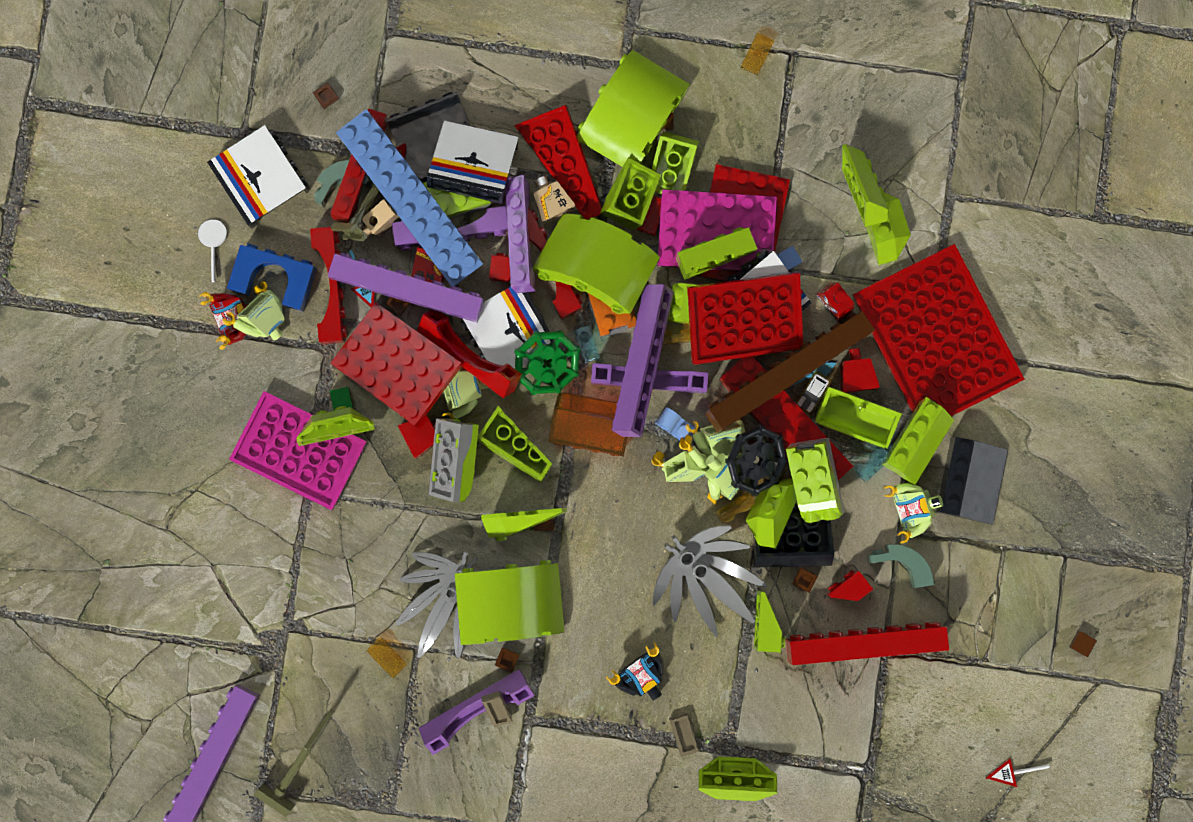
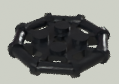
M757 424L755 428L743 434H737L728 458L725 459L732 480L731 485L733 488H739L750 493L751 496H758L759 493L769 489L774 484H779L780 476L788 462L783 443L784 437L781 433H776L764 427L763 424ZM763 435L770 438L767 443L762 441ZM754 437V440L747 443L748 439ZM775 445L777 447L779 456H775L773 447ZM741 448L743 452L741 455H738ZM756 456L759 457V461L757 464L754 463V461L756 460ZM737 464H738V468H739V471H740L739 473L737 472V468H736V465H737ZM745 477H748V478L751 479V480H750V485L747 484V483H745V482H743V480L745 479ZM764 477L767 479V481L758 485V480Z

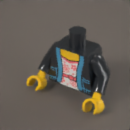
M653 642V649H648L646 646L647 652L620 670L618 674L615 670H612L614 677L608 678L606 676V679L620 691L632 696L637 694L642 696L647 692L653 701L659 698L662 693L656 685L662 681L664 664L657 644Z

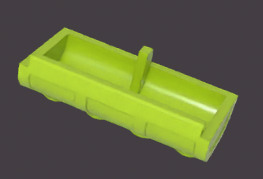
M828 386L818 409L815 422L832 430L888 449L902 413Z

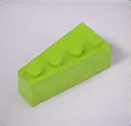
M743 227L736 228L731 234H721L716 236L714 240L703 241L694 247L677 252L676 261L684 280L756 252L757 246L749 227L745 229Z
M498 406L479 433L477 442L541 483L551 469L552 463Z

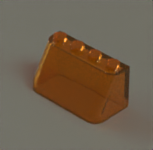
M566 392L558 394L548 442L555 445L572 446L575 449H587L595 453H607L615 457H624L628 437H622L612 431L617 402Z

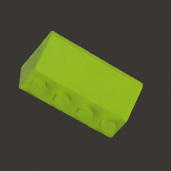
M847 144L842 145V172L864 226L886 222L888 213H890L889 203L883 199V189L878 187V178L876 173L872 172L870 159L866 158L863 151Z
M925 397L919 402L881 465L915 485L954 422V419L942 406Z

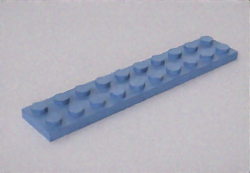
M367 109L336 132L451 286H456L483 265L482 261Z

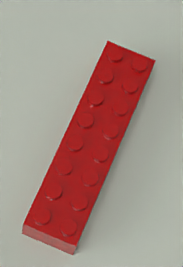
M753 356L743 357L719 381L729 392L733 390L736 393L740 390L739 386L748 380L751 383L756 380L754 376L763 370L765 373L767 371ZM782 391L749 413L758 424H763L764 427L783 435L785 451L791 443L827 438L785 391ZM830 441L836 474L839 480L854 466Z
M930 621L925 622V626L910 623L905 624V628L898 625H889L884 630L879 627H869L864 632L859 629H849L848 633H843L839 630L829 631V635L821 634V632L809 633V637H804L802 634L790 635V639H785L787 660L791 665L949 651L947 627L941 625L940 622Z

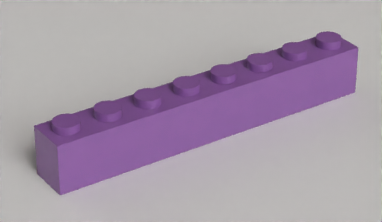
M345 253L340 255L334 254L328 272L330 279L472 322H478L484 303L483 298H480L481 295L470 291L469 294L462 292L461 288L455 286L446 288L443 287V283L435 280L432 283L426 282L422 276L414 275L413 278L407 276V272L396 269L393 272L388 270L389 267L382 264L373 266L370 265V261L359 258L357 261L351 259L352 256Z
M664 284L645 285L641 296L633 339L612 424V431L622 437H642L674 294Z
M240 684L230 688L226 696L228 701L226 705L220 707L217 713L219 718L216 723L213 722L208 731L210 736L208 740H204L199 749L201 753L198 758L196 757L190 766L192 771L182 781L181 786H183L181 793H177L172 801L174 806L171 811L169 810L163 819L164 822L196 821L259 694Z

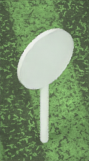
M212 219L205 221L200 226L198 237L203 245L211 247V277L214 283L215 247L220 246L225 241L227 230L222 222Z

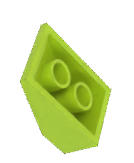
M662 132L652 170L661 175L655 193L662 194V189L686 191L700 141Z
M627 158L605 199L600 213L632 230L642 226L661 175Z
M757 590L754 649L763 652L781 653V648H785V636L782 635L765 592Z

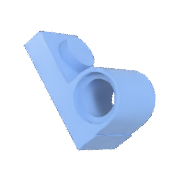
M668 407L663 410L655 422L656 425L679 441L681 437L685 440L686 435L693 436V433L688 432L685 428L688 422ZM688 423L690 429L694 430L695 427Z

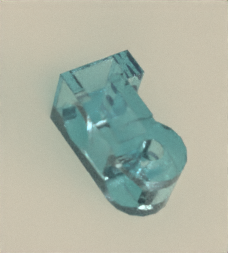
M590 325L574 330L573 333L585 363L600 359Z
M882 448L873 450L870 453L869 459L863 465L858 462L851 469L864 482H867L883 467L881 464L888 452Z

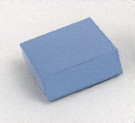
M794 246L777 254L787 270L802 263Z

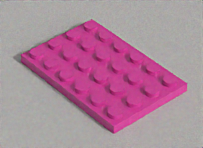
M662 189L658 256L660 258L657 266L679 268L676 261L677 252L694 247L703 241L714 240L716 236L721 234H731L736 228L743 227L745 229L749 227L757 246L756 252L711 269L740 271L742 265L752 261L760 250L766 248L774 250L777 197Z
M263 391L229 460L333 511L367 441L355 435H348L299 446L296 438L312 414Z

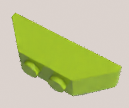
M883 192V199L889 203L890 207L887 221L866 226L878 266L896 261L911 236L900 199Z
M340 406L335 408V411L327 412L322 410L316 412V415L310 417L296 439L298 445L303 446L375 430L374 422L350 407Z
M790 478L782 479L779 481V484H774L769 489L759 493L749 511L746 522L760 546L776 548L797 501L793 480Z
M717 756L699 769L698 790L715 799L758 801L777 794V774L756 758Z

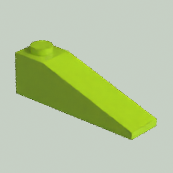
M567 508L481 515V519L488 537H495L496 541L507 540V536H514L567 512Z

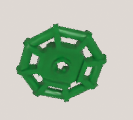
M562 330L553 332L534 331L533 335L514 351L515 370L522 374L519 382L534 396L546 393L560 394L561 390L580 374L578 372L580 347L576 346ZM553 339V342L545 344L541 340ZM536 342L537 345L530 352H527V350ZM562 342L568 349L563 351L558 346L559 343ZM572 356L571 367L567 366L566 358ZM523 358L528 360L527 367L522 368ZM544 359H551L550 364L548 366H543ZM563 372L568 373L559 383L556 381ZM530 373L535 378L533 383L525 377L527 374ZM551 382L553 386H540V383Z

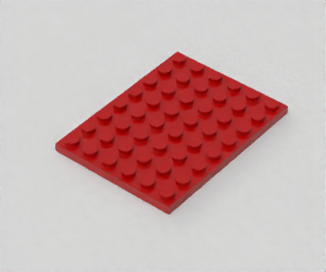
M955 244L852 294L860 312L864 313L875 329L871 334L912 414L919 402L927 397L942 406L950 416H953L1025 380Z

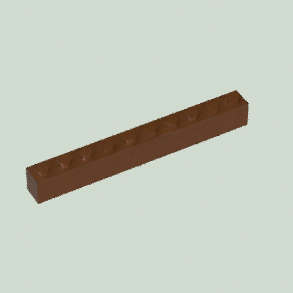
M864 313L850 314L845 318V323H836L830 328L831 332L827 334L825 331L815 337L816 341L812 344L808 341L800 347L801 351L798 353L793 351L785 356L786 360L784 362H775L770 366L771 370L767 373L764 370L754 376L756 380L750 383L748 380L739 386L740 390L736 393L732 390L723 396L725 400L719 403L716 400L708 406L709 410L705 415L716 432H721L874 332L875 329Z

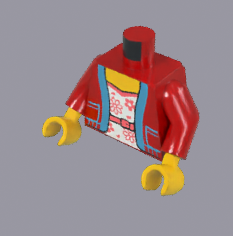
M201 293L199 297L204 296L206 298V301L200 303L204 306L211 302L209 306L221 334L217 338L216 343L218 341L224 343L219 349L223 350L227 344L231 345L243 340L246 336L245 333L234 328L233 324L230 326L224 325L222 320L223 318L227 321L232 320L226 315L228 312L233 313L237 320V315L249 304L245 305L243 299L232 294Z

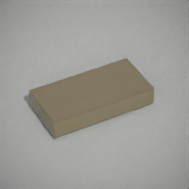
M500 691L481 696L482 703L494 727L513 722L512 715Z
M688 713L670 718V724L680 756L683 757L699 752Z

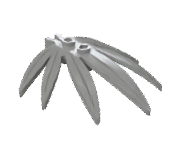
M717 525L701 530L688 539L685 544L679 542L678 538L673 535L672 540L679 550L674 546H670L667 542L664 544L665 548L673 552L674 555L665 563L660 571L652 598V603L655 606L664 594L672 577L670 606L673 620L676 622L682 598V576L685 575L692 599L701 617L716 637L718 632L713 613L697 579H700L730 609L751 623L755 621L733 587L709 565L736 578L767 587L764 581L739 564L719 556L706 554V552L750 548L749 544L739 541H710L732 528L731 525Z
M423 552L412 553V557L422 564L439 569L417 571L400 578L401 582L423 583L440 579L439 583L419 595L404 610L396 622L398 626L410 620L425 609L439 593L441 594L425 623L418 647V658L422 657L435 642L457 602L455 573H462V569H464L467 562L466 557L469 554L467 552H464L462 562L459 565L439 555ZM474 557L473 561L469 562L466 568H472V565L477 562L478 558ZM456 607L453 639L456 657L460 658L464 645L460 643L458 608Z

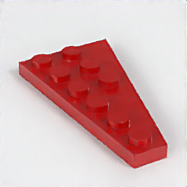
M567 105L514 125L525 138L524 140L535 151L537 157L574 202L575 207L584 219L589 220L602 215L600 213L602 204Z

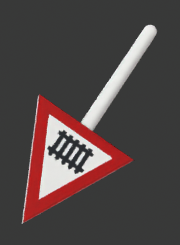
M1010 758L989 774L986 779L1017 787L1015 774L1050 768V765L1046 764L1013 771Z

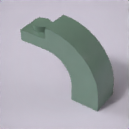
M349 160L334 163L320 174L317 181L322 187H319L314 195V201L318 205L326 206L334 189L341 184ZM366 173L363 186L369 188L372 180Z
M887 544L885 545V553L881 549L872 551V555H867L868 563L890 560L902 563L908 570L912 588L934 585L928 563L918 552L909 547Z

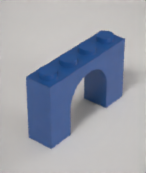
M248 243L246 246L240 245L227 289L250 296L257 273L265 266L278 265L283 267L288 275V286L282 305L304 312L317 270L312 265L313 262L304 259L299 262L294 260L295 257L283 254V257L278 256L275 251L265 249V251L257 250L258 246Z

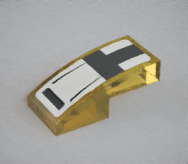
M815 371L795 403L803 411L811 415L832 380Z

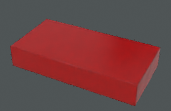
M653 195L642 226L637 228V231L655 237L660 223V197Z

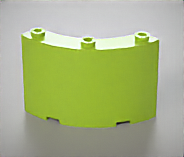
M632 49L628 55H623L619 62L620 66L607 85L603 84L598 92L600 94L586 121H582L577 129L580 142L623 167L627 158L642 165L652 147L649 143L652 144L655 137L660 134L667 122L668 116L674 112L683 100L690 86L686 81Z
M562 214L532 269L541 280L556 281L574 286L579 291H585L607 304L613 312L622 314L632 312L660 257L644 243L639 245L633 241L631 234L609 223L595 218H591L589 221L582 219V216L577 214Z
M551 560L540 561V565L518 567L517 564H507L505 569L484 571L464 568L462 573H455L461 645L495 641L494 638H497L498 642L565 633L558 563L551 564Z

